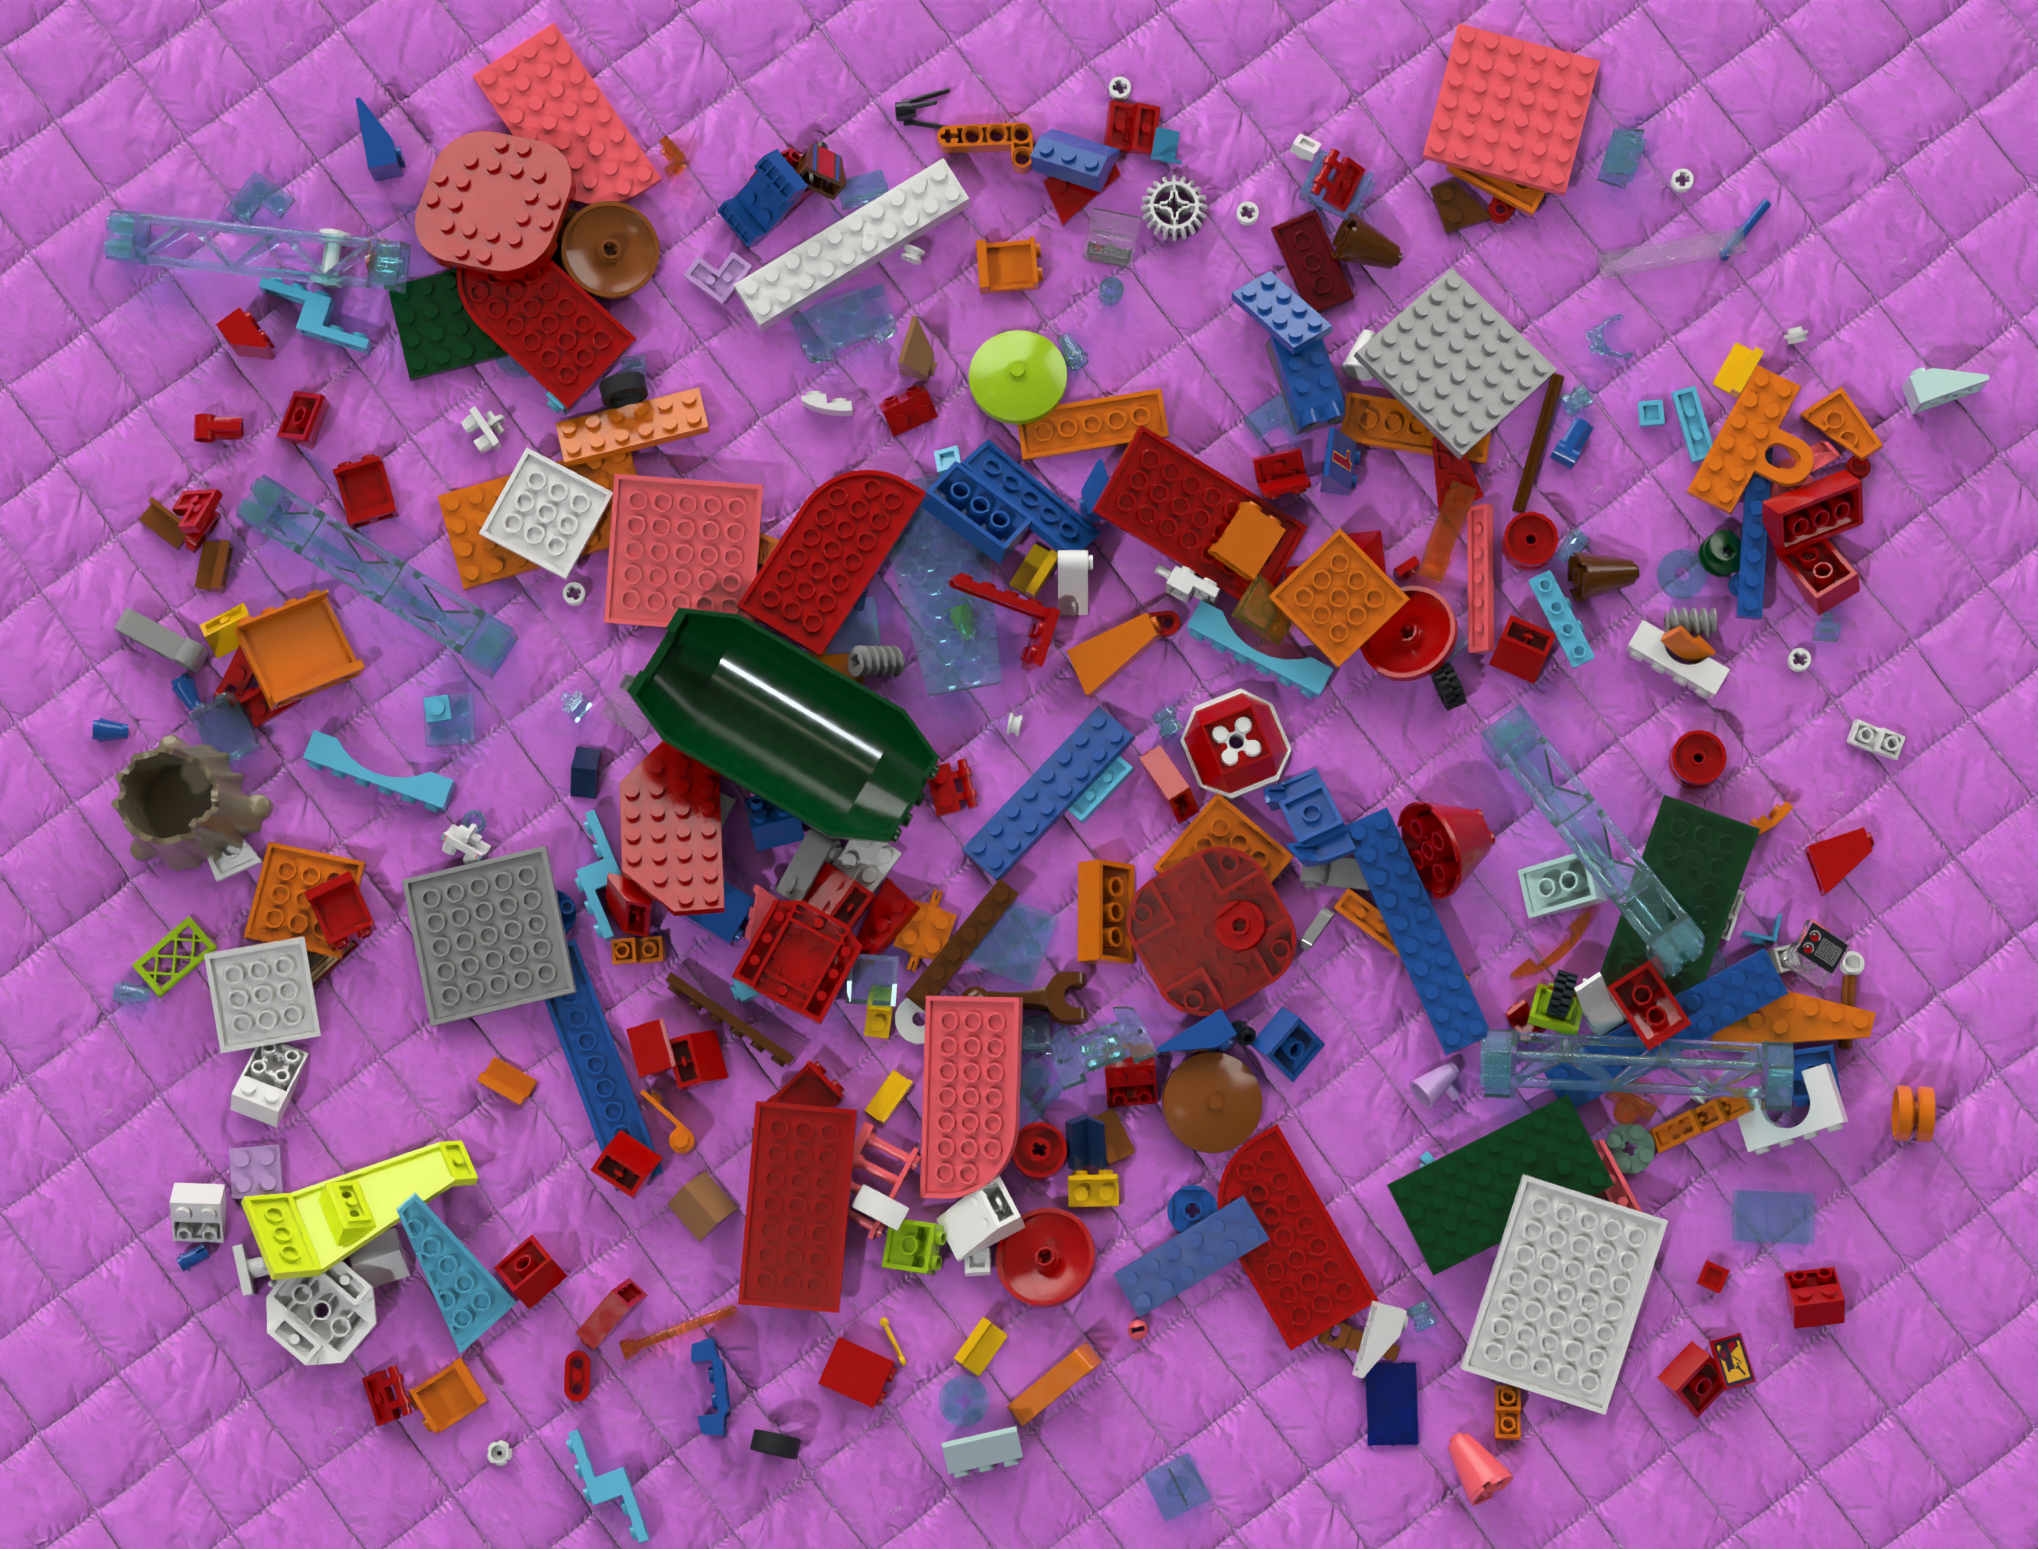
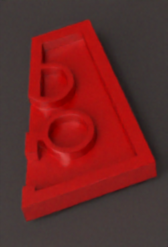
M1115 163L1101 192L1054 177L1044 180L1043 184L1062 227L1074 215L1081 212L1096 196H1099L1118 180L1120 172Z
M1436 436L1432 437L1438 516L1440 517L1484 497V494L1466 454L1459 460Z
M888 877L885 878L857 937V940L863 946L860 956L871 965L920 910V907Z

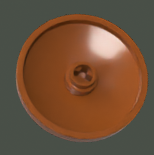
M602 201L583 208L569 221L561 241V259L566 273L588 294L602 299H620L638 292L649 282L659 261V240L653 225L639 210L621 202Z
M1218 1052L1200 1053L1182 1061L1169 1075L1162 1093V1112L1170 1132L1183 1145L1202 1153H1221L1238 1147L1252 1135L1261 1117L1262 1094L1258 1081L1252 1071L1237 1058Z

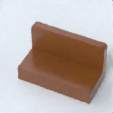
M150 497L148 501L151 505L139 518L140 522L179 551L185 544L184 538L187 534L182 533L178 528L181 519L153 497Z
M220 539V542L206 540L203 543L195 581L196 589L224 593L234 547L229 540Z
M1114 1108L1097 1116L1096 1114L1091 1116L1104 1122L1108 1166L1135 1153V1149Z

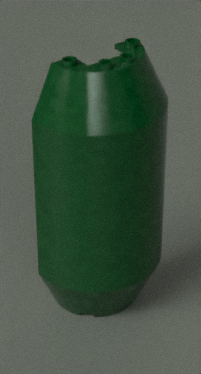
M678 608L667 625L665 636L645 669L638 672L627 690L630 697L664 743L828 838L890 843L892 841L896 843L903 831L901 827L907 828L914 816L911 814L912 809L915 805L919 807L926 796L923 790L929 779L934 780L940 769L937 765L939 756L905 709L739 614Z

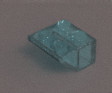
M1613 130L1597 181L1625 189L1627 182H1633L1639 162L1635 160L1640 161L1647 141L1642 139L1644 130Z

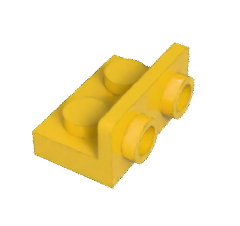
M1085 1170L1073 1171V1175L1068 1176L1069 1208L1119 1206L1118 1174H1113V1170H1098V1175H1088V1171Z

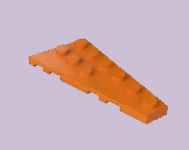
M1788 991V994L1714 1033L1709 1050L1828 1040L1870 1038L1876 1012Z

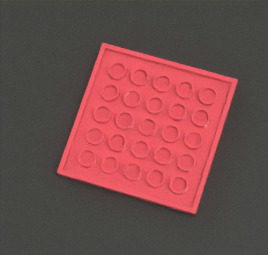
M1458 23L1422 159L1565 196L1600 61Z
M614 474L604 623L667 627L678 608L739 614L754 622L753 617L737 609V604L756 577L758 571L764 485Z

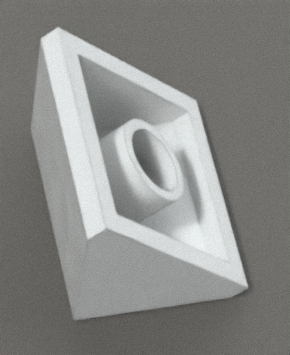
M396 1228L385 1231L349 1256L352 1269L374 1288L411 1276Z

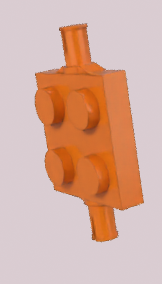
M933 889L929 903L913 900L920 907V910L896 936L893 947L904 950L911 955L906 970L910 971L914 962L911 970L916 973L920 959H930L933 961L947 944L957 916L939 907L944 892L939 891L935 900L938 892L936 889Z

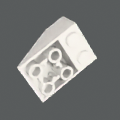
M284 1043L256 1047L231 1094L230 1110L278 1127L309 1053Z
M1000 1176L985 1187L964 1196L936 1219L939 1225L944 1226L943 1231L946 1232V1240L958 1262L1026 1228Z

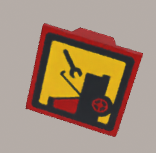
M1741 1333L1709 1341L1724 1390L1756 1382Z

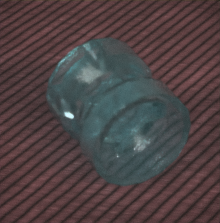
M1115 277L1104 279L1100 284L1098 292L1100 302L1109 307L1119 304L1124 292L1122 282Z
M1582 384L1575 386L1571 394L1564 393L1559 396L1561 405L1570 417L1577 415L1580 409L1588 408L1593 404L1590 394Z
M1174 706L1161 709L1151 716L1154 723L1159 725V734L1162 739L1173 736L1184 729L1182 722L1176 718L1177 712Z
M1428 1299L1406 1310L1408 1317L1414 1321L1413 1327L1416 1333L1439 1323L1437 1316L1431 1313V1304Z

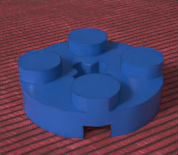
M1188 1185L1179 1189L1171 1197L1168 1203L1167 1215L1173 1228L1181 1233L1218 1211V1206L1215 1198L1205 1188L1197 1185ZM1190 1204H1195V1207L1200 1209V1213H1197L1195 1218H1190V1214L1185 1213V1209L1190 1208Z

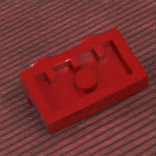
M251 687L241 694L242 697L238 699L256 729L299 704L298 701L271 711L260 687L256 689Z

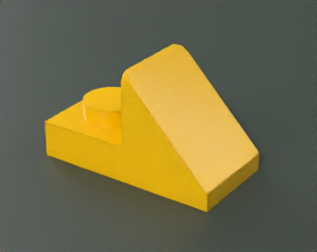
M870 987L866 1007L864 1037L889 1040L896 990Z

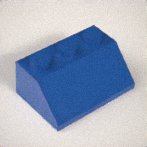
M1051 129L1040 135L1030 157L1035 172L1101 192L1120 150Z

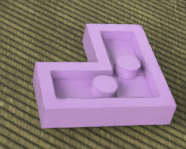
M732 251L718 270L698 256L683 276L724 306L735 292L734 284L744 279L753 267Z

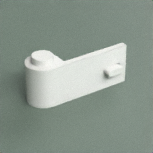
M1058 550V609L1061 610L1059 615H1088V570H1093V555H1088V550Z
M1600 972L1589 979L1584 978L1582 980L1583 983L1574 988L1585 1020L1597 1038L1624 1023L1623 1016L1610 999Z

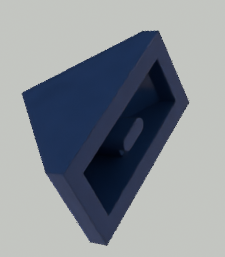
M576 747L571 766V797L596 799L601 749Z

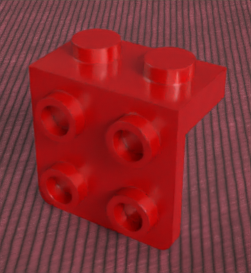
M1300 447L1252 458L1257 487L1263 497L1277 499L1282 497L1283 493L1292 492L1293 494H1299L1307 491L1306 488L1312 486L1305 471Z

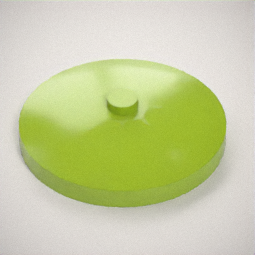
M1024 330L1000 333L987 340L972 358L969 368L970 391L978 407L989 417L999 422L1014 425L1036 422L1049 415L1064 397L1067 387L1066 363L1059 349L1042 335Z

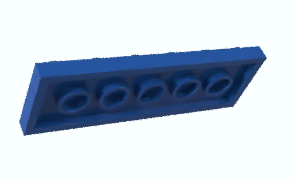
M989 439L961 462V465L1033 516L1034 520L1029 528L1057 552L1058 550H1086L1101 534L1100 531L1084 518L1082 519L1076 511Z
M1243 1195L1118 1270L1113 1275L1140 1318L1268 1241L1270 1238Z

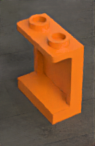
M1030 236L1029 240L986 243L985 239L976 240L980 294L1039 289L1038 282L1043 281L1042 267H1037L1036 258H1041L1040 243H1035V236Z
M1249 501L1238 505V512L1219 541L1212 544L1208 550L1209 554L1246 580L1255 579L1286 531L1280 526L1282 523L1277 518L1271 515L1267 517L1260 512L1262 508L1259 505Z
M463 1358L455 1360L451 1366L418 1387L409 1390L412 1401L411 1405L415 1411L420 1409L425 1417L421 1420L429 1433L433 1431L437 1435L490 1402Z

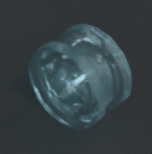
M477 810L467 812L463 818V825L469 828L471 825L468 823L469 819L473 820L472 816H477L478 820L481 821V825L478 826L476 833H481L486 827L485 816Z

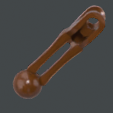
M1059 972L1053 976L1047 986L1034 990L988 992L980 986H972L967 988L961 995L973 997L1023 998V1010L1048 1013L1054 1022L1061 1026L1083 1025L1089 1021V1014L1084 1008L1072 1007L1065 1001V996L1069 991L1082 989L1087 984V975L1083 972Z

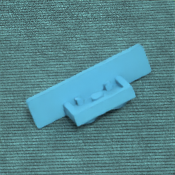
M1548 570L1530 579L1528 583L1554 634H1556L1571 667L1576 668L1593 660L1595 655L1583 634L1585 632L1581 621L1579 619L1576 620L1572 613L1574 610L1569 598L1564 597L1552 572Z

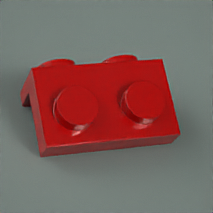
M923 385L911 386L905 390V393L899 396H889L883 400V403L878 405L893 437L938 417L929 393Z

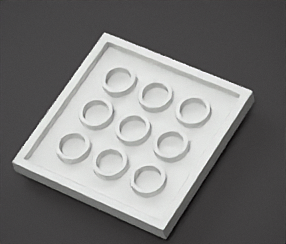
M526 448L479 534L567 580L611 502L613 492Z
M304 936L204 954L221 1053L321 1036Z

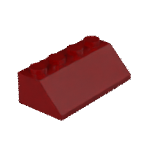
M1842 470L1762 501L1763 524L1779 556L1786 555L1862 525V481L1848 471Z

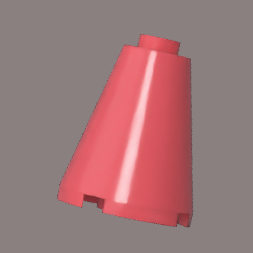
M1459 1432L1450 1438L1449 1442L1451 1444L1448 1446V1450L1468 1501L1473 1506L1489 1500L1493 1497L1492 1493L1498 1489L1502 1491L1514 1479L1511 1472L1469 1433L1463 1435L1462 1432Z

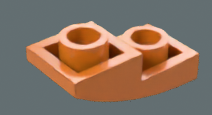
M1682 625L1663 634L1661 642L1666 647L1691 663L1697 664L1715 655L1716 652L1700 635L1694 638Z
M1787 801L1782 806L1776 804L1768 815L1772 818L1771 820L1762 815L1758 820L1754 817L1749 825L1760 828L1759 837L1779 824L1793 806Z
M664 936L611 940L612 965L666 962Z
M1512 1385L1494 1386L1495 1440L1521 1439V1396L1519 1387Z

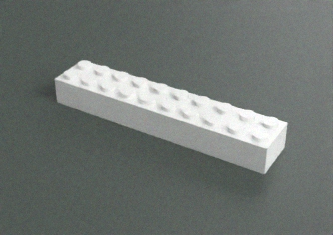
M943 158L735 283V292L760 332H763L902 248L904 245L970 207L969 197Z

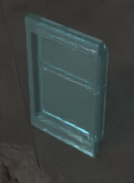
M1733 1190L1732 1241L1814 1244L1815 1193Z

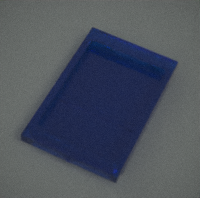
M1377 1362L1365 1375L1367 1446L1419 1445L1416 1363Z

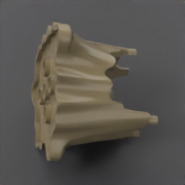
M166 735L160 740L159 746L155 750L132 755L131 763L122 772L116 774L120 790L118 797L112 801L111 805L117 810L124 826L134 837L130 845V852L135 859L148 861L160 857L170 869L179 871L186 868L200 867L207 858L221 859L222 850L228 846L241 848L244 837L248 833H255L261 830L262 822L273 812V803L269 797L262 794L249 796L243 793L241 786L245 775L235 773L230 769L231 755L229 753L219 752L209 744L191 746L175 735Z

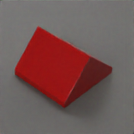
M294 391L277 437L313 450L330 406L327 398L322 394Z
M663 1018L626 1029L639 1078L652 1079L676 1067Z

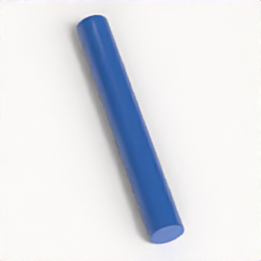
M1762 200L1719 253L1718 256L1722 260L1726 261L1768 210L1771 206L1768 200Z

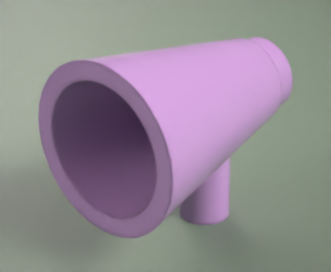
M1449 1062L1411 1081L1409 1086L1417 1100L1426 1108L1432 1109L1445 1092L1451 1101H1455L1460 1097L1452 1085L1460 1071L1453 1062Z

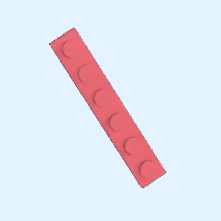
M1481 504L1467 507L1468 653L1471 654L1494 651L1493 505Z

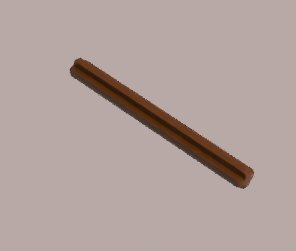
M1557 373L1551 375L1512 507V511L1519 514L1526 511L1563 385L1564 376Z

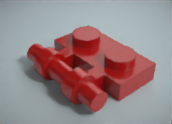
M1332 148L1329 155L1324 157L1322 161L1323 167L1319 175L1315 176L1313 180L1314 185L1310 192L1319 196L1322 189H1324L1326 193L1322 200L1338 212H1345L1366 169L1349 157H1343L1341 162L1337 161L1340 152ZM1334 170L1335 174L1330 182L1328 177L1331 171Z
M966 758L957 760L959 768L957 771H951L950 763L938 765L940 769L934 780L929 779L928 781L937 817L961 812L959 802L967 801L968 809L978 807L976 800L978 793L977 789L973 788L971 779L973 773L971 767H968ZM961 779L963 792L957 793L954 780Z
M397 1365L387 1368L390 1378H388L386 1370L378 1371L362 1378L377 1427L400 1419L401 1416L398 1408L401 1409L403 1417L412 1414L410 1406L412 1401L410 1395L407 1396L403 1385L405 1380L403 1374L399 1373ZM391 1386L394 1388L397 1400H395Z

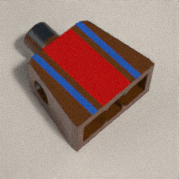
M824 142L810 144L800 157L796 172L809 185L807 189L835 200L846 186L842 157L829 151L828 145Z

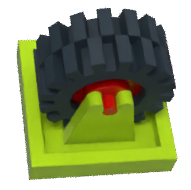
M1558 969L1554 983L1549 982L1548 986L1538 983L1527 1023L1576 1037L1583 1013L1574 990L1578 975Z

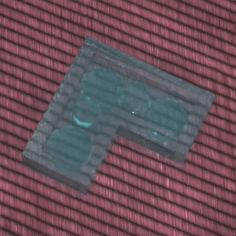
M254 171L227 206L226 211L245 225L250 222L261 206L281 220L295 202V199Z
M1282 393L1275 396L1243 420L1257 440L1276 427H1279L1292 446L1312 433V431L1296 435Z

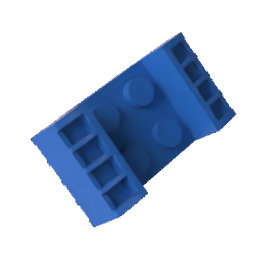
M778 149L764 155L754 166L757 170L755 175L736 197L725 200L717 210L748 248L757 246L767 234L773 231L799 201L800 196L809 186L787 162L786 158L781 155Z
M709 1338L692 1344L691 1362L694 1365L712 1363L713 1367H708L709 1381L715 1384V1393H711L712 1406L714 1409H718V1413L698 1416V1422L702 1434L726 1437L727 1418L731 1414L726 1363L719 1357L715 1340Z

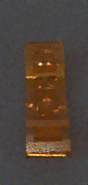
M1452 481L1432 528L1418 574L1442 583L1450 561V554L1477 489Z
M1589 911L1585 912L1569 925L1566 930L1572 937L1538 965L1529 958L1509 975V978L1511 980L1528 978L1549 969L1559 962L1581 938L1588 925L1591 913Z

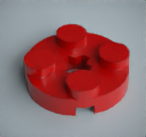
M1233 901L1219 911L1215 932L1220 942L1228 949L1234 950L1237 953L1248 951L1256 947L1266 935L1265 917L1254 904ZM1239 920L1242 923L1247 922L1243 932L1240 930L1236 932L1234 930L1237 927L1236 922Z

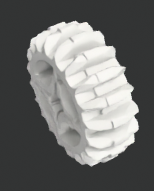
M1172 175L1171 182H1168L1165 176L1162 177V185L1154 181L1153 186L1155 190L1147 188L1146 193L1149 196H1143L1142 202L1145 205L1141 206V211L1146 213L1143 215V221H1150L1147 224L1149 230L1156 227L1154 231L1155 236L1163 232V240H1167L1168 234L1172 235L1174 242L1177 241V235L1179 234L1185 240L1187 239V231L1192 236L1195 235L1194 227L1199 229L1202 227V223L1199 220H1206V214L1203 213L1207 211V205L1203 204L1206 201V196L1199 195L1202 190L1200 187L1192 189L1194 187L1193 180L1185 184L1186 177L1184 176L1181 177L1180 182L1176 181V175ZM1170 192L1168 200L1155 204L1161 195ZM1178 192L1187 195L1193 203L1181 200ZM1173 198L1175 199V205L1177 207L1175 218L1173 217V212L1171 208V205H1173ZM1194 212L1188 221L1178 225V220L1181 216ZM1156 213L1167 216L1170 219L1171 225L1161 221Z

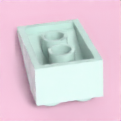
M1922 367L1911 372V376L1907 378L1902 389L1913 415L1980 392L1990 378L1987 374L1938 368L1925 370Z
M1584 850L1518 870L1529 919L1585 908L1608 901L1596 852Z

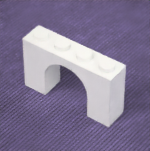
M1822 1064L1801 1071L1810 1097V1109L1804 1121L1792 1128L1781 1127L1770 1119L1766 1112L1759 1086L1745 1089L1754 1107V1111L1737 1119L1748 1152L1755 1151L1756 1155L1770 1152V1146L1779 1144L1780 1148L1795 1144L1794 1139L1802 1136L1804 1140L1818 1137V1131L1827 1129L1828 1133L1843 1129L1842 1124L1849 1121L1830 1064Z

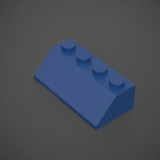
M957 461L926 491L922 504L923 509L998 564H1001L1013 552L1034 520L1033 516Z

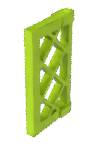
M188 916L132 966L153 989L156 996L161 998L205 960V953L215 952L218 948L194 920ZM188 927L193 931V939L179 938V935ZM172 941H175L173 955H160L161 950ZM178 941L192 942L191 956H177ZM196 942L204 943L207 948L195 957ZM152 958H155L154 972H147L143 966ZM159 958L173 959L172 973L158 972ZM177 959L191 960L179 973H175ZM158 975L171 976V980L164 986L160 987L157 984Z

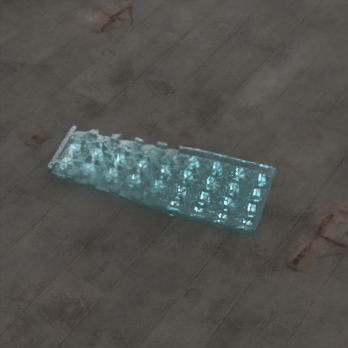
M942 474L907 481L927 491ZM921 505L889 556L927 694L931 697L1000 684L1002 679L994 604L952 589L948 584L950 577L959 575V573L968 574L973 577V581L981 584L982 581L992 583L989 556L931 515Z

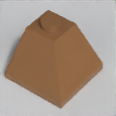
M912 316L898 360L899 374L928 382L929 376L935 375L938 362L934 361V352L918 318Z

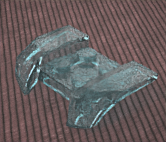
M882 284L865 290H853L812 305L813 307L809 308V310L790 317L800 346L809 363L832 362L833 358L830 352L876 336L878 343L881 344L898 332L897 324Z
M1113 1007L1117 1018L1116 1022L1077 1037L1070 1038L1066 1025H1064L1050 1038L1051 1055L1063 1091L1087 1082L1085 1074L1097 1071L1101 1067L1121 1062L1131 1056L1134 1063H1138L1158 1055L1143 1020L1133 1007Z

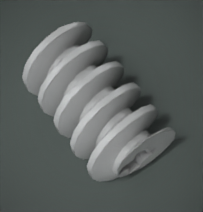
M1675 607L1670 609L1669 614L1665 609L1664 631L1667 633L1682 625L1690 634L1694 632L1697 637L1698 635L1701 636V633L1704 632L1706 639H1709L1712 632L1716 634V609L1711 608L1709 615L1706 608H1701L1699 615L1696 608H1691L1689 615L1686 608L1683 607L1680 609L1679 615Z
M858 645L850 651L848 656V670L854 677L900 676L904 669L903 653L897 646Z

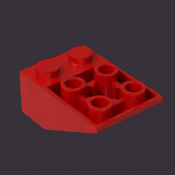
M824 862L804 901L846 923L853 931L875 901L876 896L856 880L831 864Z

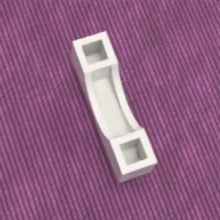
M1642 620L1626 648L1630 652L1629 656L1637 661L1642 662V660H1645L1652 664L1651 668L1660 674L1665 672L1673 677L1672 680L1685 687L1688 685L1695 689L1694 693L1704 699L1708 697L1713 699L1730 669L1709 657L1694 665H1685L1675 661L1667 653L1665 645L1661 642L1662 635L1665 632Z

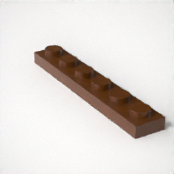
M999 879L905 996L925 1012L926 996H938L1020 894L1003 880Z
M672 972L665 979L669 984L668 990L678 997L681 994L687 996L690 999L688 1003L697 1010L706 1009L710 1012L708 1017L719 1025L725 1022L731 1027L729 1031L740 1039L745 1036L751 1040L750 1046L760 1053L766 1050L773 1055L770 1059L779 1066L783 1067L786 1064L791 1067L796 1060L795 1056Z

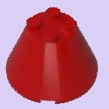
M1417 801L1405 806L1399 816L1398 827H1401L1402 840L1425 890L1435 894L1433 897L1437 899H1444L1453 895L1486 857L1491 845L1495 843L1494 834L1489 831L1480 809L1473 810Z

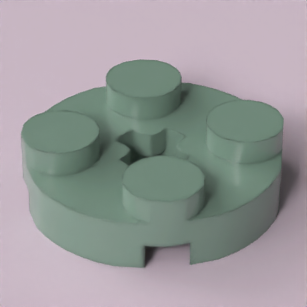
M1630 1123L1619 1125L1606 1138L1605 1143L1623 1174H1637L1646 1169L1654 1159V1140L1650 1133L1641 1125ZM1626 1142L1636 1146L1633 1156H1630L1629 1153H1623L1622 1149L1626 1147Z

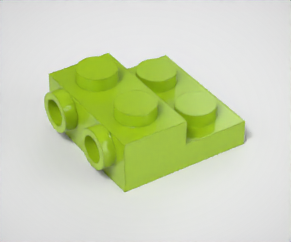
M904 1219L898 1231L888 1227L881 1267L935 1276L936 1271H939L942 1266V1257L939 1256L940 1246H943L946 1242V1232L943 1231L944 1226L936 1223Z

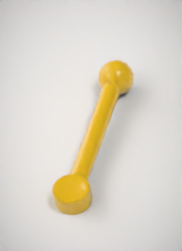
M882 1317L879 1320V1324L884 1327L902 1366H905L907 1362L888 1326L889 1320L886 1317Z

